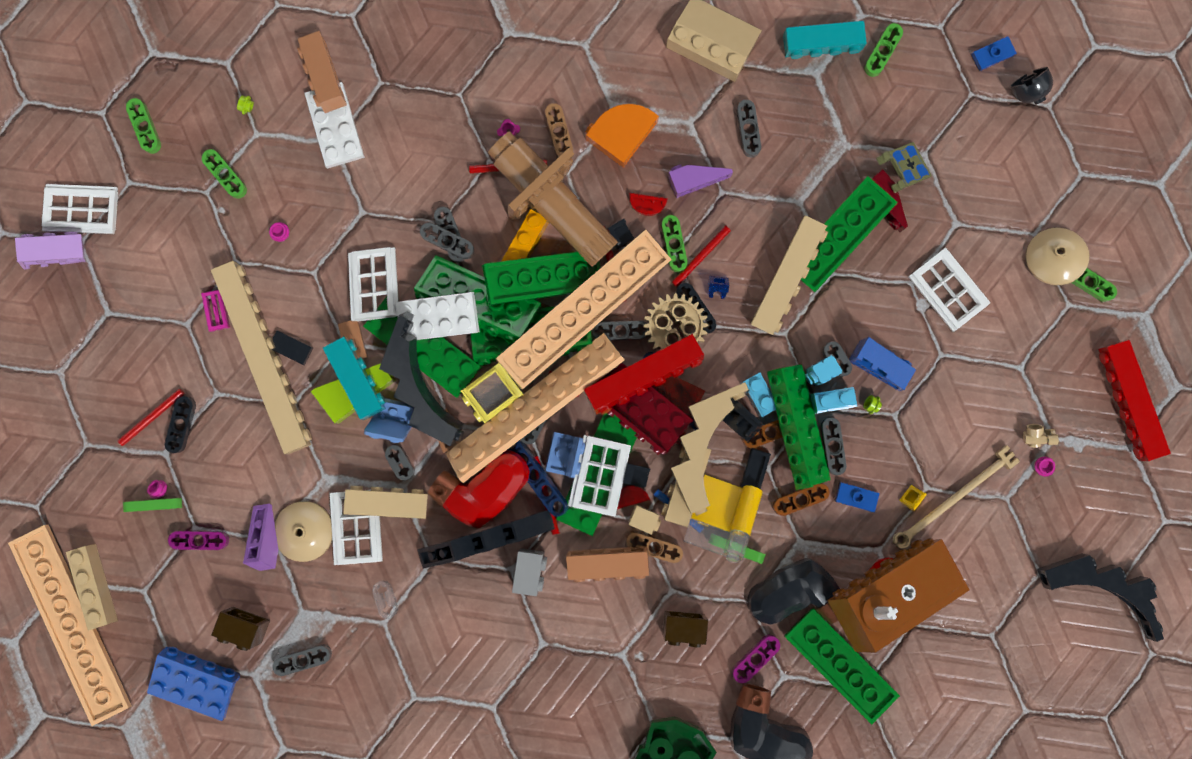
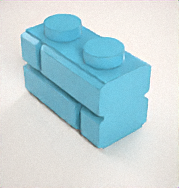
M831 355L807 368L805 378L810 385L818 386L841 374L842 369Z
M761 373L740 383H746L749 390L745 393L753 408H756L755 411L759 418L776 410L773 395Z
M854 387L810 395L815 414L857 407Z

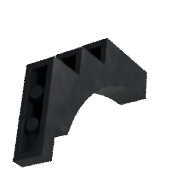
M405 312L400 314L379 369L400 379L394 397L415 407L408 425L451 446L456 441L459 442L464 434V431H462L464 423L450 415L435 400L427 388L417 358V337L409 334L414 324L412 322L414 314Z
M546 510L485 530L417 549L422 568L424 569L455 562L504 545L520 542L554 530L555 527L550 512Z

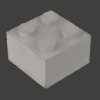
M523 548L518 551L512 593L537 596L539 591L542 592L545 577H541V572L545 571L547 565V557H544V551Z

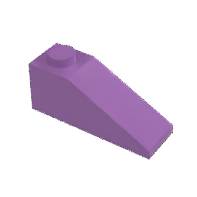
M677 165L671 168L668 179L676 198L728 179L732 176L733 171L727 168L694 165L682 167V165Z
M272 505L253 506L243 564L259 571L275 569L278 543Z

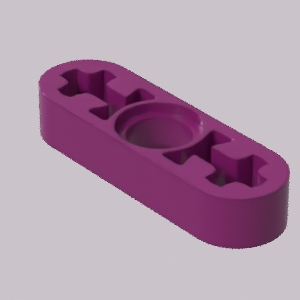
M175 531L169 535L168 544L176 550H220L226 548L229 544V536L223 531ZM196 535H201L204 539L201 546H197L194 543ZM178 536L179 538H188V542H181L178 545V542H175V538ZM218 536L220 539H223V543H220L219 546L217 542L209 543V539H215Z
M773 635L764 636L733 667L732 675L734 679L739 683L748 682L779 651V640ZM774 640V649L768 648L765 651L768 655L765 657L759 648L761 647L764 650L768 646L766 642ZM755 653L760 654L762 657L759 664L751 663V656ZM747 661L754 669L751 671L748 668L745 671L746 676L738 678V669L744 670L747 667L744 663Z

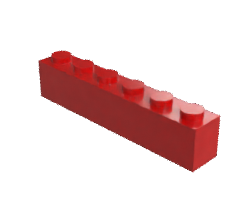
M691 334L585 388L584 391L596 415L599 413L603 415L611 411L612 406L616 404L623 405L630 401V397L636 394L637 396L643 395L648 391L649 387L653 385L658 387L664 384L667 378L680 376L688 367L695 368L702 364V360H704V353L694 335Z
M1130 340L1099 348V359L1105 366L1106 378L1113 388L1112 394L1115 401L1118 402L1119 414L1126 424V434L1132 441L1135 457L1138 461H1151L1171 454Z

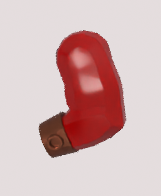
M508 450L486 465L483 471L469 484L462 483L458 477L444 470L431 485L427 494L441 507H444L454 518L478 529L486 525L509 506L517 493L527 483L530 471L526 461L518 453Z

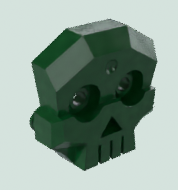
M674 716L650 720L645 742L639 745L634 759H713L717 752L700 727ZM658 747H664L665 749L662 753L657 751Z

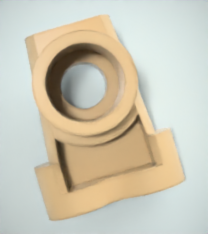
M1040 424L1027 425V430L1023 432V441L1033 448L1040 447L1041 444L1058 445L1059 442L1055 429H1044V426Z

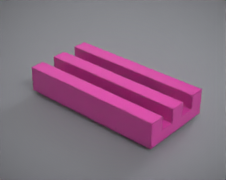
M219 290L201 293L209 332L230 328L227 310ZM216 294H217V296H218V301H219V306H220V311H221V316H222L223 324H221V319H220V314H219V309H218ZM208 296H211L217 326L213 324Z

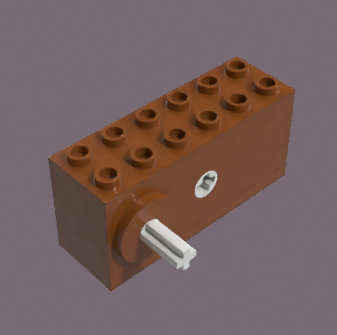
M942 539L916 540L910 544L911 547L909 549H903L895 553V558L886 559L880 563L879 568H873L865 572V577L849 582V587L846 589L841 588L833 592V597L828 599V602L855 652H878L970 591Z

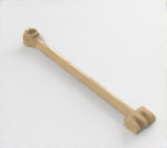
M1008 445L1004 446L995 453L999 458L996 462L910 529L894 534L893 543L899 548H907L913 536L1001 467L1005 466L1007 469H1011L1020 462L1019 459L1015 458L1010 462L1009 460L1015 454L1009 452L1005 455L1004 453L1010 448ZM899 536L903 537L902 543H897Z

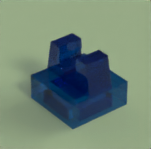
M709 276V298H713L714 292L718 291L721 292V299H725L726 294L729 292V278Z

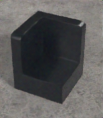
M625 218L607 228V231L618 241L615 245L617 249L634 240V236L626 225Z
M627 463L623 483L645 488L651 469Z

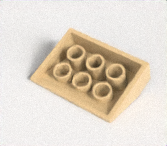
M690 0L667 39L666 48L735 82L762 30L702 0Z

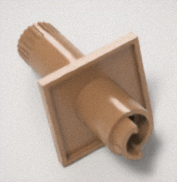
M509 131L488 151L489 155L495 160L494 166L520 192L508 205L507 215L512 220L515 218L519 220L524 216L528 206L532 210L536 209L592 267L618 243L564 184L563 179L574 162L572 160L574 153L570 148L548 167L522 138L517 139Z

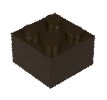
M231 607L219 613L211 636L216 637L218 642L224 644L230 642L235 644L236 648L248 651V649L250 650L263 642L270 620L239 608Z
M664 611L663 637L665 641H668L669 645L680 646L681 643H689L690 647L695 648L706 645L708 619L705 614Z

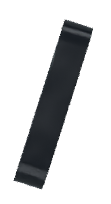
M688 283L680 284L676 290L678 299L682 297L680 295L682 292L681 288L690 290L688 293L689 297L694 296L696 298L691 303L699 302L701 308H704L701 316L705 312L707 314L706 322H712L711 330L708 328L703 329L708 332L707 334H711L716 329V320L693 286Z
M183 396L175 402L165 439V448L170 453H180L186 447L196 409V402L191 397ZM187 401V404H189L190 407L185 408L184 410V407H182V403H186ZM179 413H182V414L184 413V414H187L188 416L185 417V416H178V415H179ZM179 419L185 422V428L181 431L176 428V422ZM174 433H177V434H183V435H182V437H181V436H178V437H177V435H173V434H174ZM172 441L179 443V447L174 448L171 445Z

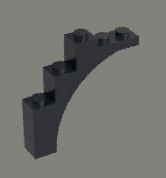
M1083 553L1037 569L1043 587L1049 590L1071 585H1090L1112 593L1134 611L1140 619L1147 639L1156 642L1164 639L1162 625L1157 621L1155 615V606L1150 602V600L1158 598L1155 592L1156 585L1151 578L1139 576L1126 581L1127 577L1124 570L1116 565H1109L1096 570L1097 565L1094 558Z

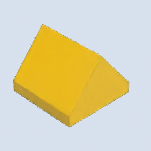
M910 485L899 501L910 510L915 511L927 494Z

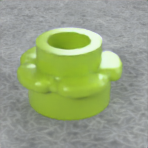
M242 95L238 100L237 110L241 111L242 114L250 113L253 109L254 102L251 101L249 95L247 97Z
M868 396L863 408L869 414L877 413L882 406L880 397Z

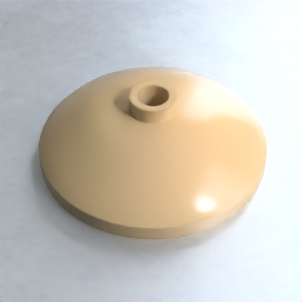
M1050 228L1038 233L1031 240L1026 251V262L1030 272L1038 280L1050 285H1065L1074 282L1084 273L1089 263V250L1085 241L1075 232L1064 228ZM1057 250H1062L1064 254H1058Z
M306 501L293 503L284 508L276 518L275 530L278 549L291 560L299 562L314 560L323 555L332 543L331 517L324 508L316 503ZM298 529L303 531L302 536L297 534Z

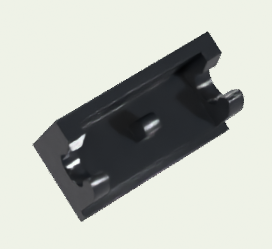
M731 398L734 409L722 421L748 443L762 428V422L741 403Z

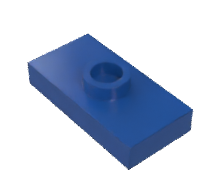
M1009 36L974 51L971 55L979 71H982L1015 56L1017 53Z
M840 482L835 502L875 513L880 493Z

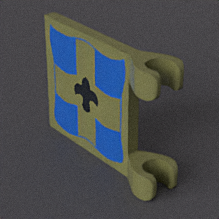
M914 142L892 151L884 152L876 158L879 165L891 161L900 178V181L891 186L894 193L932 176Z

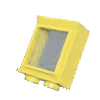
M499 363L461 390L463 394L461 398L467 406L471 405L475 410L473 415L479 422L483 421L484 423H487L500 411L524 395Z

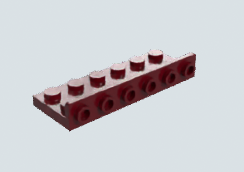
M623 362L620 363L618 366L612 369L609 373H607L597 382L623 370L628 366H626ZM652 386L643 395L637 396L636 394L630 397V401L627 403L612 406V410L607 413L612 417L616 415L620 419L619 423L627 430L629 428L633 429L636 432L634 436L640 441L644 442L646 440L650 443V449L657 455L661 453L666 455L694 421Z

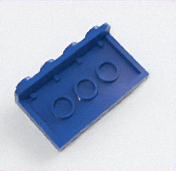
M165 647L157 655L147 693L223 721L227 714L235 684L240 678V673L235 672L231 668L219 666L215 662L198 658L194 654L179 651L175 647Z

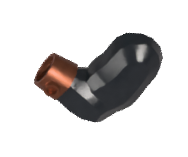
M804 558L778 569L764 581L753 586L747 596L748 609L759 622L773 625L781 622L793 612L806 608L811 603L816 606V611L830 624H833L838 619L828 599L833 597V592L841 588L820 564L811 558Z
M743 683L736 702L737 706L732 716L730 729L731 747L735 752L748 759H812L813 746L805 730L798 726L785 725L767 719V714L770 710L771 691L761 686Z

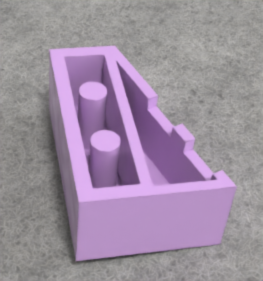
M66 232L64 235L57 236L55 233H44L43 236L34 237L32 234L21 235V238H15L17 262L24 270L30 269V265L41 264V267H48V264L53 263L63 265L85 262L83 237L81 234H77V232Z

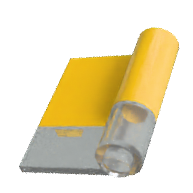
M704 475V486L710 506L706 507L707 511L696 516L695 512L692 513L683 541L725 556L728 561L738 563V561H742L763 491L749 485L741 488Z

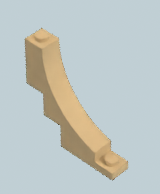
M745 382L688 408L698 430L680 437L689 461L672 467L671 470L690 513L695 512L696 516L706 512V507L710 506L703 478L704 458L708 443L719 423L734 409L731 398H734V401L746 396L745 392L749 389Z

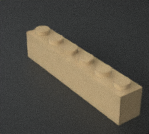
M806 215L803 217L751 325L771 335L774 332H779L783 324L780 320L783 314H788L792 306L789 302L792 296H797L801 288L798 284L801 278H806L810 270L807 266L810 260H815L819 252L816 247L819 241L823 243L828 234V231L825 230L827 225Z

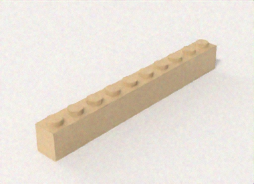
M231 261L211 269L284 454H291L310 446L311 434L303 425L304 416L300 410H297L295 405L297 403L296 396L293 392H290L288 387L290 384L289 379L281 370L282 361L272 350L275 348L272 338L267 335L266 330H268L265 320L261 319L259 315L261 311L259 304L253 300L251 295L253 294V289L245 280L246 272L244 267Z

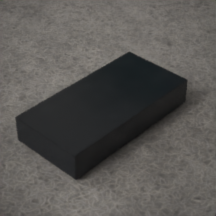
M276 331L272 338L275 348L272 349L273 351L305 366L313 347L280 331Z
M751 448L740 483L741 487L749 485L761 489L771 456L770 453Z

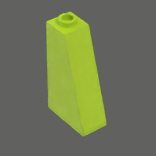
M381 363L365 369L368 375L371 374L376 382L374 388L377 393L382 392L396 381L392 375L379 369ZM339 379L311 391L334 423H341L355 412Z

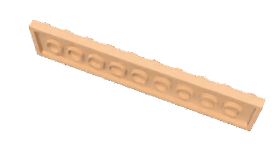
M647 230L643 231L500 354L496 360L519 387L524 389L672 259Z
M604 333L592 341V344L584 347L525 392L524 395L516 399L495 417L445 453L459 480L462 483L467 481L584 392L585 388L593 385L624 361L623 357Z
M43 525L9 542L11 551L91 726L130 708L132 705L97 629L89 631L87 629L73 577L49 525Z

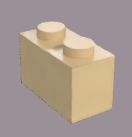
M635 504L628 524L652 535L653 530L657 532L661 520L658 519L660 516L658 513Z

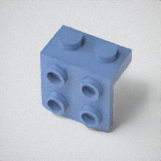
M384 398L386 403L383 405L386 409L373 415L364 429V434L374 439H387L393 443L404 442L412 428L408 424L415 407L405 402Z
M553 432L545 471L575 478V475L579 474L581 463L578 462L580 454L583 455L585 449L583 438Z

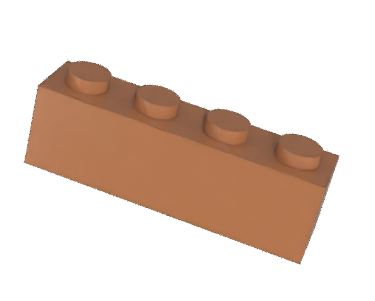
M317 31L298 38L300 47L297 50L301 59L305 60V63L302 65L305 73L310 75L311 79H308L311 90H315L316 95L313 98L316 106H321L324 113L347 106L326 41L321 32Z
M648 546L568 551L566 555L568 580H573L574 582H583L585 579L603 581L605 578L623 580L626 577L643 579L649 576L650 572Z

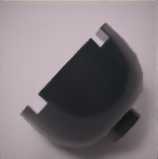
M1041 67L1033 70V74L1029 76L1025 74L1014 81L1010 88L1015 97L1022 103L1034 102L1039 104L1045 101L1046 95L1050 93L1053 87V77L1048 67Z

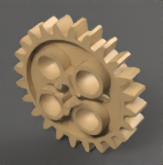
M676 293L673 299L667 294L666 301L659 298V305L653 302L654 310H647L651 317L645 316L644 320L649 322L643 325V328L649 329L644 335L651 336L648 343H655L653 350L658 347L662 350L670 346L671 344L667 341L668 335H675L678 341L681 340L677 329L671 328L673 322L666 314V311L670 312L676 324L680 323L679 330L684 337L691 335L684 331V326L690 324L695 329L693 335L696 341L701 343L705 341L701 335H707L708 333L703 330V328L708 327L707 323H703L707 316H701L704 308L698 310L699 302L692 304V297L686 301L685 294L682 295L681 299H678ZM682 308L685 312L684 316L677 317L674 314V309ZM665 318L668 322L667 326L659 327L657 319Z

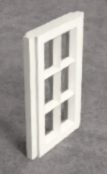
M46 184L44 188L42 231L114 234L116 231L118 188ZM53 195L69 196L68 207L52 206ZM73 196L89 197L88 207H72ZM93 197L109 198V207L93 208ZM52 210H67V221H51ZM72 211H88L87 222L71 221ZM92 212H108L107 223L92 222Z
M395 247L348 253L351 320L365 321L398 316L396 302L399 301ZM385 256L386 271L375 272L374 257ZM370 258L371 273L360 274V259ZM386 275L387 290L376 292L375 276ZM371 277L372 292L361 293V278ZM387 295L388 310L377 311L376 296ZM372 296L373 312L362 313V297Z
M944 248L908 276L952 332L956 331L990 304V301L947 248ZM940 260L951 271L945 278H942L933 267ZM929 269L939 280L932 288L921 276ZM953 276L964 287L956 295L946 283ZM941 285L953 297L945 304L934 292ZM966 292L977 304L969 311L959 300ZM955 301L965 312L958 320L947 308Z
M584 435L585 449L583 455L580 454L578 461L581 463L579 474L575 475L568 506L615 517L631 446ZM593 445L604 447L601 463L590 461ZM608 448L619 450L615 466L604 464ZM589 465L599 467L596 483L585 481ZM603 468L614 470L611 487L600 485ZM584 485L595 488L591 504L581 502ZM599 489L610 491L606 507L595 505Z
M345 492L330 493L334 565L383 561L380 516L342 515L341 499H345ZM359 518H369L370 534L359 535ZM354 519V536H344L343 520ZM360 539H370L371 555L360 556ZM355 540L356 556L345 557L344 541Z

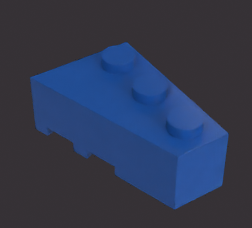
M870 337L860 340L849 358L853 365L898 391L905 390L916 371L912 367V363L905 359H900L892 351L884 348Z

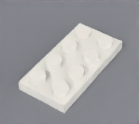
M340 82L347 106L328 113H324L321 106H316L313 98L316 95L315 90L305 93L327 169L365 158L342 82Z
M474 292L396 302L398 317L405 312L414 314L412 320L414 324L409 334L417 337V340L480 332Z

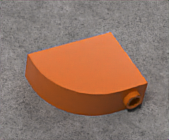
M636 104L615 106L604 112L594 124L591 123L585 131L586 141L624 168L658 123L659 116L650 109Z

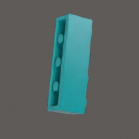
M864 21L788 27L783 33L785 58L791 57V59H799L808 55L810 57H819L822 54L835 56L842 52L856 54L861 52L867 44Z
M342 337L323 347L360 420H366L386 409L383 405L386 403L380 392L377 393L375 390L376 382L371 374L368 375L365 368H367V365L362 357L357 356L355 351L358 349L352 339L349 340L346 337Z

